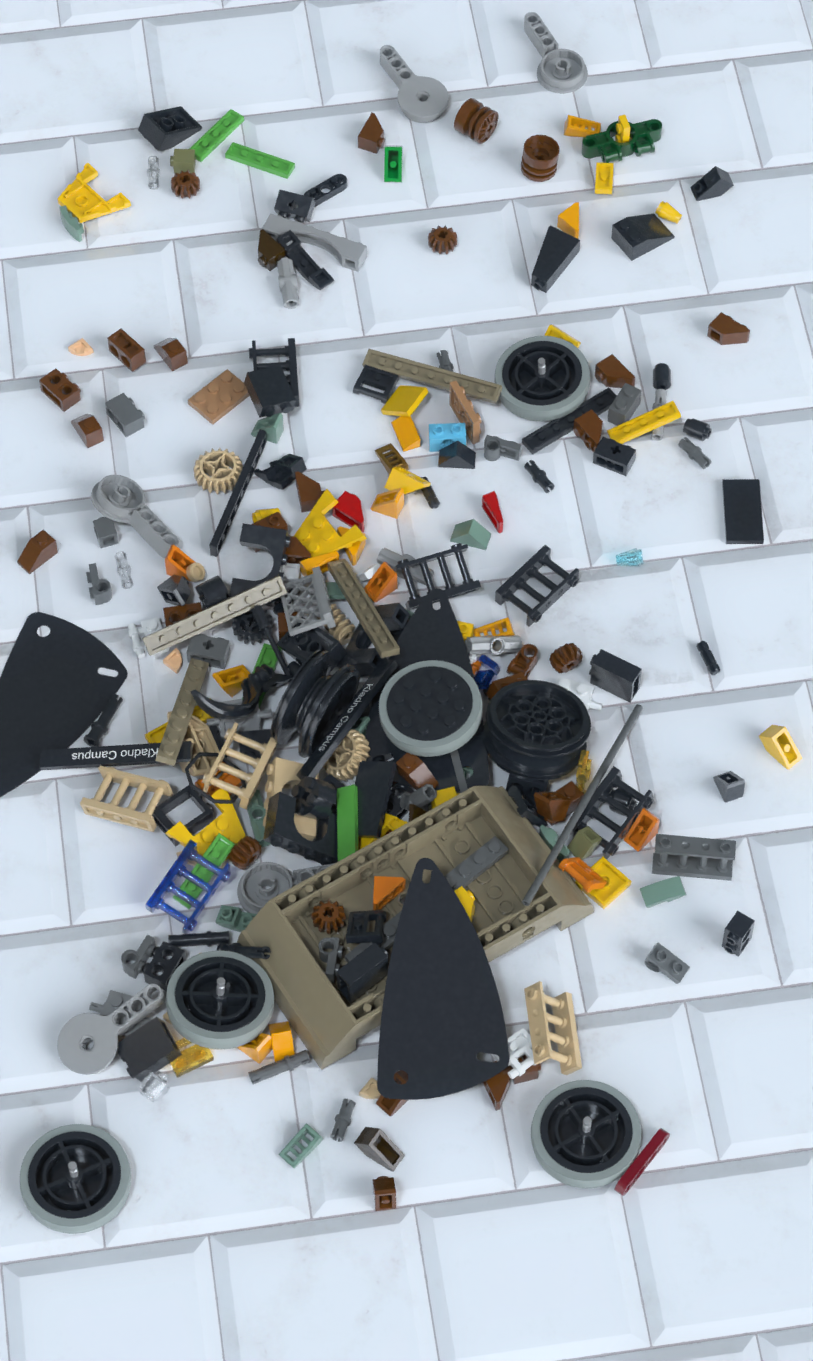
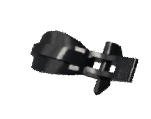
M262 664L261 667L257 666L255 673L249 674L248 678H245L241 683L243 690L241 705L214 701L196 689L191 691V694L199 707L211 717L228 720L240 719L256 709L259 697L263 692H267L269 688L281 686L293 677L275 673L273 668L266 664Z

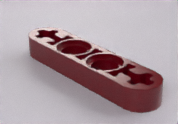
M662 1128L656 1132L620 1178L614 1188L616 1192L622 1196L626 1195L670 1137V1133Z

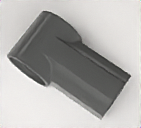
M426 784L412 793L406 791L400 798V807L409 810V804H414L424 810L425 805L437 797V791L430 784Z

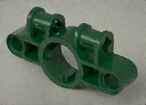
M658 119L635 124L628 122L630 125L631 141L626 143L616 142L612 138L617 135L616 124L618 121L613 122L606 131L584 137L581 153L583 157L588 159L600 156L603 163L616 160L622 161V157L630 156L634 152L637 157L647 152L654 153V142L661 139L662 122Z

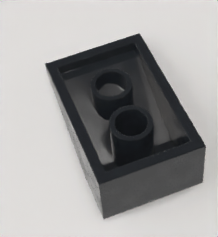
M180 106L144 114L138 131L155 149L163 151L175 147L199 132L202 126Z
M654 213L626 217L612 225V240L631 261L675 237Z
M297 622L293 628L300 626L301 623ZM319 627L290 636L288 630L277 642V645L300 665L317 650L329 651L332 654L330 672L347 654L338 640Z

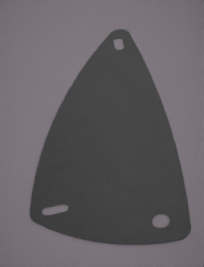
M436 588L427 594L409 619L396 642L400 648V654L388 658V660H395L398 665L373 699L369 714L370 723L367 726L365 736L371 749L368 752L370 757L366 761H373L375 756L392 754L394 756L393 760L386 762L396 763L407 753L390 741L383 730L379 718V700L383 688L398 671L417 662L438 660L461 667L475 681L460 628L447 595L442 589ZM439 598L440 609H433L432 599ZM481 718L479 727L472 738L457 749L462 767L468 766L473 770L472 776L465 778L468 789L473 786H486L489 782L488 756L483 743V738H485L483 718ZM450 753L433 757L417 756L424 762L439 783V786L435 788L436 791L455 787L456 792L460 791ZM396 767L393 781L412 787L398 774Z
M35 612L28 616L0 677V797L41 771L39 768L41 750L69 748L103 712L112 694L118 692L128 674L117 656L95 636L71 622L42 612ZM41 626L49 627V635L45 637L39 636L37 634L38 628ZM98 669L115 670L118 672V675L112 677L99 674Z
M422 858L416 863L399 918L387 973L379 1036L377 1089L383 1097L389 1099H430L458 1093L494 1077L508 1066L510 1059L502 1006L483 946L456 893L434 861L429 858ZM424 869L432 870L429 883L422 881ZM480 1052L495 1054L499 1056V1061L497 1063L481 1061L477 1059V1054ZM399 1070H403L408 1074V1081L402 1085L397 1084L394 1080V1074Z

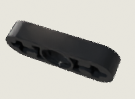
M336 174L306 191L304 196L312 197L316 202L314 206L316 207L347 188V177L343 174ZM325 188L330 190L328 193L321 192Z

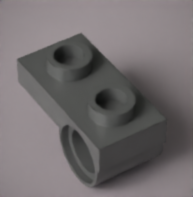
M486 435L484 440V457L488 461H496L500 456L519 461L522 445L497 436Z
M96 563L89 564L90 572H86L88 583H92V587H89L90 598L95 599V605L107 603L112 598L110 582L106 579H99Z
M146 935L137 951L126 950L122 954L123 970L130 977L136 979L139 973H143L148 958L153 957L156 949L154 937ZM128 961H135L133 964H127Z
M327 937L319 942V957L321 961L327 963L325 974L329 981L334 983L337 971L340 969V964H337L338 958H342L343 946H340L339 938ZM332 949L331 952H325L324 950Z
M660 943L654 945L644 962L650 970L662 972L676 984L681 982L690 966Z

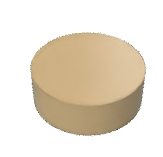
M200 563L189 565L186 569L187 577L192 582L203 580L205 577L204 567Z

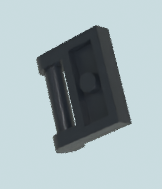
M365 364L354 385L353 393L358 395L361 393L386 403L399 380V375ZM363 384L383 390L384 393H380L362 386Z
M516 786L509 788L508 795L515 799L519 815L522 818L526 817L532 825H536L539 828L541 825L546 827L548 824L544 817L538 814L535 800L527 798Z
M383 910L350 912L346 931L347 944L364 942L381 944L383 942L382 929L383 923L386 921V912ZM375 920L374 932H369L370 921Z

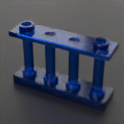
M190 839L145 904L146 909L151 913L155 909H161L184 924L182 933L192 932L198 923L196 919L222 881L226 883L231 875V872H229L230 865L227 863L221 869L199 855L197 843ZM189 860L196 861L218 876L212 886L186 870L187 867L185 865ZM178 876L180 878L183 876L207 892L201 902L175 886L176 883L174 881ZM173 893L196 908L190 918L166 904L163 899L165 894Z

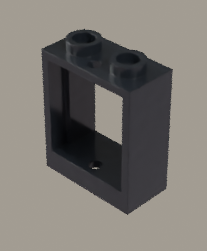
M188 785L158 805L152 816L157 826L165 834L174 826L165 814L191 798L203 812L184 825L194 835L214 821L212 806L208 802L205 803L202 800L201 794ZM168 837L175 847L180 844L174 838Z

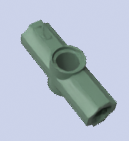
M256 790L247 807V812L255 839L262 847H266L271 844L263 840L265 831L263 819L266 815V809H264L260 790Z

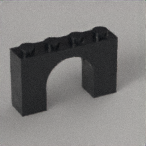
M243 523L239 541L241 546L267 551L273 557V567L271 572L261 580L251 581L232 578L230 597L278 575L283 582L284 573L282 569L283 565L286 566L288 555L285 554L286 547L289 548L291 543V536H289L287 530ZM281 596L263 605L274 607L276 602H279Z
M400 603L374 606L389 631L403 630L410 614ZM359 622L345 649L347 654L337 664V667L341 669L347 664H353L356 670L359 671L360 677L370 676L382 659H388L386 657L381 658L376 648H369L372 642Z
M278 792L269 798L264 841L271 843L272 846L286 849L290 853L301 855L307 860L318 862L321 865L338 862L337 815L331 813L328 818L319 820L316 840L310 841L298 832L294 823L296 798L282 792Z

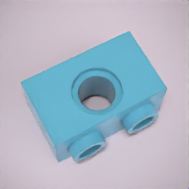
M465 423L429 424V452H439L442 448L456 441L466 445Z

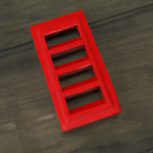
M492 491L482 496V508L497 532L502 533L503 518L495 491Z

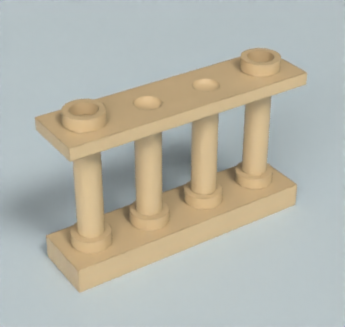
M235 722L232 729L228 728L224 739L226 741L210 773L206 772L203 777V791L207 793L210 785H214L238 795V798L241 799L239 807L247 809L276 750L277 743L272 737L268 744H261L236 733L238 723ZM232 741H236L260 751L262 756L255 759L229 747ZM225 755L253 766L255 770L253 773L250 772L248 774L224 764L222 761ZM218 770L245 780L247 786L241 789L215 778Z
M100 766L98 769L103 777V781L94 798H82L80 805L84 813L154 832L157 825L152 814L162 795L173 796L169 783L164 780L158 781L119 771L113 767ZM111 782L120 784L110 803L100 802ZM127 787L137 788L128 807H119L118 804ZM145 790L154 792L145 812L135 811Z
M540 981L525 988L534 1064H539L551 1058L560 1062L561 1074L569 1075L581 1069L582 1063L572 994L564 992L554 998L545 995L542 982ZM545 1003L552 1006L553 1015L546 1013ZM548 1022L555 1025L556 1034L549 1031ZM550 1041L557 1043L558 1052L551 1050Z

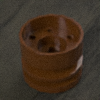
M470 98L459 109L455 117L454 128L463 135H468L475 142L482 144L494 132L499 114L497 111L491 110L490 107H484L483 103L476 99Z
M534 135L525 141L521 161V171L524 176L538 182L547 181L554 177L559 158V145L557 141L546 135Z

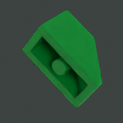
M385 145L384 182H402V146Z

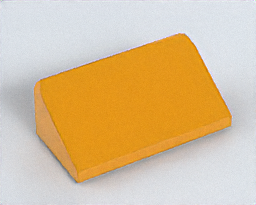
M400 416L391 422L403 452L420 447V437L411 416Z

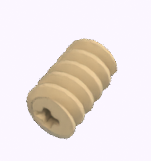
M331 604L336 627L329 629L328 625L325 624L324 628L341 645L349 643L353 636L355 625L351 624L349 619H346V615L342 614L340 609H337L336 604Z

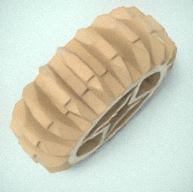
M220 447L218 451L212 448L210 453L205 451L204 455H200L199 460H196L193 469L195 473L194 478L198 486H202L203 491L208 489L209 493L215 491L218 495L219 491H222L225 494L227 489L232 491L233 486L235 487L243 464L239 456H235L234 452L229 453L228 449L222 451Z
M350 729L323 766L326 772L330 773L337 780H353V777L357 776L360 762L366 761L370 757L368 752L371 749L368 746L369 742L366 740V737L357 730Z

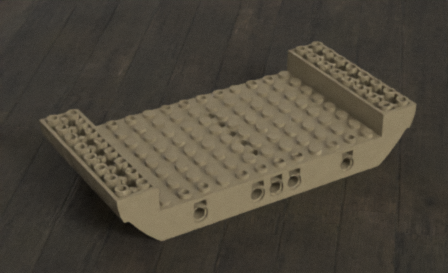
M473 786L270 899L252 919L246 929L241 931L237 943H240L242 946H268L271 953H264L270 955L268 959H250L259 964L267 973L273 986L274 1001L321 1070L355 1051L356 1039L381 1025L387 976L354 1002L350 1003L338 990L337 976H335L334 983H331L325 974L327 963L321 961L318 946L323 938H339L340 946H343L342 958H338L337 964H340V968L348 963L345 960V955L359 945L356 943L347 944L346 942L349 914L355 911L373 910L374 876L403 877L406 880L405 890L381 909L387 914L384 925L402 910L403 904L400 902V899L406 897L416 863L420 859L429 858L433 860L445 876L496 836L509 848V853L464 888L466 891L470 890L475 897V911L472 924L483 946L488 962L555 924L560 931H563L594 913L592 904L566 871L558 868L560 861L557 858L530 905H523L522 900L549 856L551 849L526 817L522 818L516 809L518 808L517 804L508 795L507 790L503 786L499 788L493 786ZM423 870L422 881L424 883L430 882L432 870ZM328 899L331 900L332 904L337 901L339 906L344 907V913L346 914L343 928L338 927L337 933L330 930L329 935L326 933V930L320 933L318 927L313 926L314 920L311 919L314 906H319L320 901L327 903ZM375 920L370 921L369 932H374ZM393 946L387 950L389 955L388 964L390 963ZM325 949L324 951L331 952L332 949Z

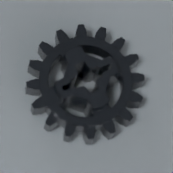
M251 610L233 618V633L237 635L239 641L244 639V644L251 641V644L254 645L255 641L261 644L262 638L268 639L264 631L259 632V626ZM264 610L265 615H266V617H267L269 623H272V627L269 628V629H270V632H271V634H272V628H273L272 616H271V615H268V611H267V610Z

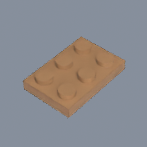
M227 369L189 398L188 405L213 425L250 395L244 382Z
M457 381L450 382L449 405L459 422L465 423L466 434L472 444H476L479 442L481 434V417L473 410V404L470 399L466 398L464 388L459 386Z

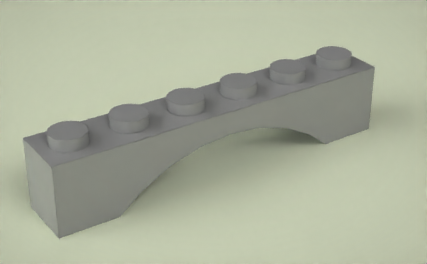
M270 214L262 227L274 240L291 230L301 243L325 249L340 262L342 267L359 272L367 258V246L362 243L318 230L312 226H307L279 215Z

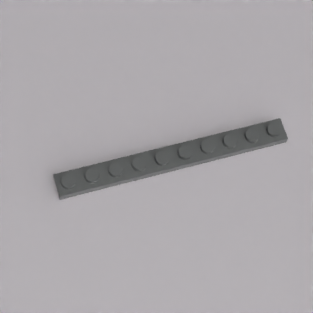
M494 836L445 875V878L454 891L461 886L465 888L509 853V848ZM401 911L383 925V942L378 946H382L386 951L393 946ZM360 943L345 955V960L347 962L351 961L373 943Z

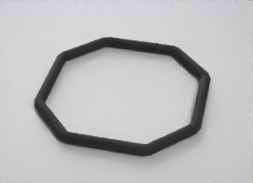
M197 753L185 768L190 787L212 803H234L238 795H235L231 800H215L193 784L189 769L200 756L218 757L219 753ZM226 758L223 759V762L227 765L241 770ZM240 779L242 787L246 788L245 780Z

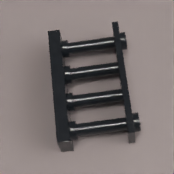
M288 338V346H285V348L256 349V341L253 340L252 348H249V359H253L254 371L281 365L282 369L290 371L286 379L289 385H291V390L296 399L294 407H299L295 338ZM258 356H289V360H286V362L257 364Z
M458 543L452 545L451 549L412 561L404 559L397 562L398 565L394 567V571L402 570L410 594L409 601L405 604L407 610L417 609L426 597H420V594H417L409 568L420 565L428 589L427 594L435 589L427 565L428 562L438 560L446 585L443 591H445L448 599L474 592L481 588L480 581H473L469 575L462 553L468 549L467 544L462 545ZM456 556L464 580L462 582L463 585L456 586L453 584L445 557ZM439 598L432 599V604L440 602Z
M544 545L495 591V602L499 605H502L505 601H510L527 614L526 625L528 627L534 622L537 623L546 610L567 590L575 587L579 582V569L575 568L569 574L551 560V548L547 545ZM542 566H547L564 578V580L557 586L538 570ZM534 577L552 591L544 597L529 586L526 581ZM518 589H522L540 603L532 609L513 594Z
M613 766L595 790L570 834L574 837L579 830L587 827V822L590 818H595L610 828L616 834L610 842L602 838V841L599 843L604 848L602 853L606 859L610 855H615L619 848V843L628 833L642 809H649L654 801L651 790H648L643 795L623 782L621 771ZM614 787L620 788L639 801L633 811L610 796V792ZM606 802L628 818L622 826H619L601 814L598 809L599 806Z

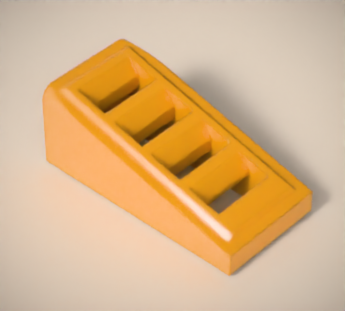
M568 115L564 124V135L586 137L600 133L601 123Z
M336 551L300 561V571L305 577L313 574L312 568L319 566L323 574L329 571L328 562L339 560V553Z
M508 617L474 629L475 637H481L480 633H484V636H486L490 631L492 636L515 635Z

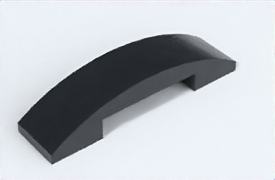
M291 230L276 239L285 249L286 257L292 260L296 270L315 288L322 290L334 282V279L324 267L320 268L301 247V241Z

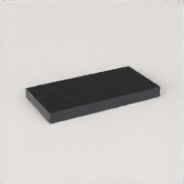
M722 479L726 544H763L764 535L759 479Z
M362 761L359 764L355 785L358 789V837L380 838L397 766L394 762Z

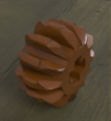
M181 170L180 174L175 173L171 179V190L175 193L176 197L181 196L182 199L184 197L190 199L191 195L196 196L200 189V179L196 176L195 172L190 173L189 170L187 172Z
M439 225L437 229L432 228L431 233L428 235L429 248H432L433 252L438 251L439 255L442 252L446 255L448 251L453 252L454 247L457 245L456 232H453L452 228L447 229L446 225L443 228Z
M566 643L551 653L550 664L556 672L567 673L582 662V652L574 643Z
M245 836L232 848V851L229 853V860L235 867L244 870L250 867L259 857L262 846L255 838Z
M328 899L327 903L320 901L319 906H314L311 919L314 920L313 926L318 927L320 933L326 930V933L329 935L330 930L337 933L338 927L343 928L346 914L344 913V907L339 906L337 901L332 904L331 900Z

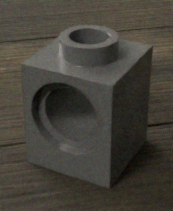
M100 517L97 520H93L94 531L100 548L118 544L117 532L111 519Z

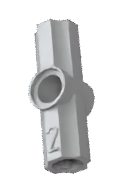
M288 257L281 258V260L277 261L280 292H282L284 307L294 309L299 305L297 277L294 274L292 260L288 259Z
M382 548L379 552L377 563L387 562L394 570V567L398 565V561L404 559L412 561L415 558L408 554H403L402 556L387 548ZM420 565L409 568L412 579L426 585ZM429 568L431 577H433L434 570ZM402 570L397 571V576L404 579Z
M518 635L467 637L464 641L468 654L493 653L498 655L501 653L519 652L522 648V641Z

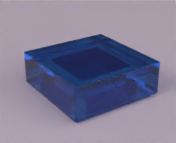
M485 654L481 655L479 658L481 665L497 676L500 672L498 664Z
M492 670L477 671L474 678L478 689H487L495 675Z

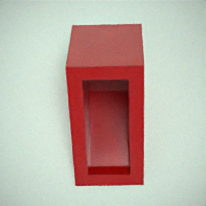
M345 491L337 499L339 503L332 508V516L350 527L356 524L363 533L364 518L361 501L355 494Z

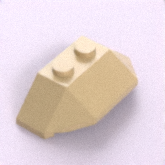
M172 711L167 713L168 722ZM192 715L183 740L193 743L192 759L199 752L220 753L209 726ZM200 756L189 769L190 775L199 776L205 775L206 772L210 773L217 757ZM179 762L182 772L185 773V768L190 762Z

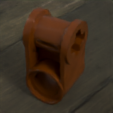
M533 644L524 645L508 665L507 674L514 675L523 672L526 678H528L538 662L537 647Z

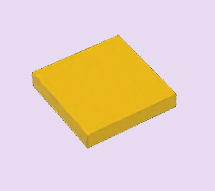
M399 385L382 407L381 412L383 415L410 417L429 391L426 387Z
M601 857L590 867L607 882L603 888L594 889L587 893L583 890V886L575 881L577 886L603 909L624 892L632 882L604 857Z

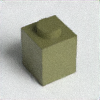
M174 149V155L170 156V166H173L174 173L180 174L181 170L183 172H187V170L190 173L195 172V149Z
M587 826L577 832L567 848L572 852L573 856L583 860L592 855L602 841V838Z

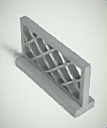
M319 566L312 568L313 574L284 584L286 590L293 588L290 593L281 596L290 636L325 624L328 625L329 629L336 627L326 582ZM312 582L308 587L304 586L306 583ZM299 590L304 591L300 596L296 595ZM309 593L314 594L311 598H306ZM292 599L296 600L293 605L288 604ZM302 602L306 603L304 607H299ZM312 605H316L314 610H310L309 608ZM294 611L299 612L296 616L291 615ZM304 614H309L306 619L301 618ZM315 616L321 618V619H319V620L312 621V619H313ZM297 622L301 623L300 626L293 628Z

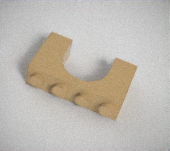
M276 757L267 765L266 775H268V780L265 785L267 797L264 802V809H266V815L263 819L264 827L269 798L278 792H282V789H292L294 785H297L301 781L297 777V773L304 764ZM294 813L296 829L305 839L312 841L316 837L317 820Z

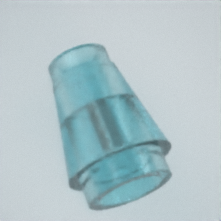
M635 548L617 554V566H639V564H644L642 549L637 550Z

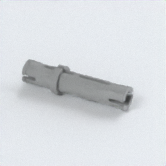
M657 389L653 409L658 408L659 403H661V406L666 404L667 391ZM663 426L652 430L651 438L653 440L659 441L663 439Z

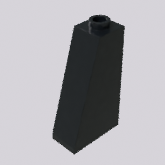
M550 225L532 272L531 286L547 293L579 253L580 240Z

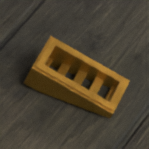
M391 443L375 450L376 455L389 475L394 467L400 466L408 470V464Z

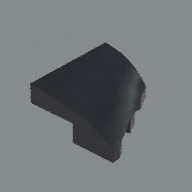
M287 454L279 460L270 462L269 468L263 471L258 468L254 470V473L266 483L284 490L295 480V472L303 473L306 470L303 457Z

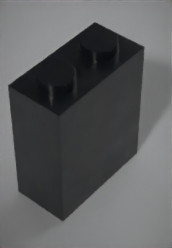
M281 365L247 372L244 384L259 418L293 411L296 399Z
M601 649L597 655H593L590 661V665H592L589 671V675H591L590 683L631 703L640 689L642 669Z
M374 942L337 971L338 990L350 1003L354 1002L387 976L389 966L387 951Z
M157 1016L118 1042V1055L123 1062L127 1063L128 1068L126 1070L131 1078H136L141 1082L182 1055L165 1022Z

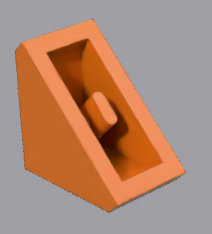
M173 544L165 558L166 573L170 576L174 574L184 576L188 581H191L187 577L186 569L189 565L196 562Z
M387 562L381 564L364 588L366 594L373 602H378L397 589V573Z
M643 808L625 836L624 841L638 852L641 851L658 834L660 819Z
M374 876L373 910H381L404 891L406 880L403 877Z

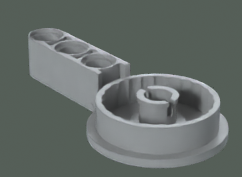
M535 12L527 13L524 17V31L542 56V60L537 68L539 83L545 89L560 94L571 93L580 89L585 84L588 75L583 58L575 51L558 49L557 41L540 16Z
M382 46L380 49V65L399 88L397 100L403 114L410 120L420 123L431 122L439 118L448 105L449 95L446 87L434 78L416 76L392 46Z
M108 475L93 487L91 501L103 516L113 521L130 524L163 558H166L171 545L174 544L177 547L179 543L178 538L145 505V494L135 481L122 475Z
M261 862L255 864L244 873L238 883L237 895L239 903L247 913L257 914L270 899L333 864L293 870V875L277 863ZM265 886L271 887L269 889H263V887Z
M149 984L108 1016L83 1013L70 1019L60 1031L57 1042L58 1054L63 1064L71 1071L83 1075L95 1074L105 1069L116 1055L118 1034L122 1036L166 1001V992L157 984ZM158 990V991H159L158 997L155 998V999H152V998H151L152 993H153L154 991ZM142 1003V1009L136 1012V1005ZM122 1016H126V1021L123 1024H119V1019ZM93 1041V1047L86 1050L88 1042Z

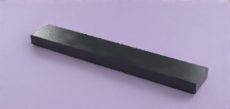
M608 387L583 402L572 413L557 418L522 438L523 445L532 455L573 431L574 420L591 409L597 416L607 411L617 395Z

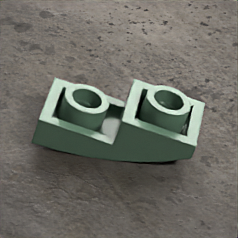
M66 205L59 207L64 227L74 239L81 242V234L84 233L82 223H78L77 217H72V213L67 211Z
M541 825L539 835L552 850L558 840V834L552 828ZM565 845L557 856L560 863L565 858H569L570 851Z
M680 876L640 888L647 908L665 901L670 902L686 895Z
M221 905L215 922L222 927L241 932L246 929L257 914L242 912L239 907Z

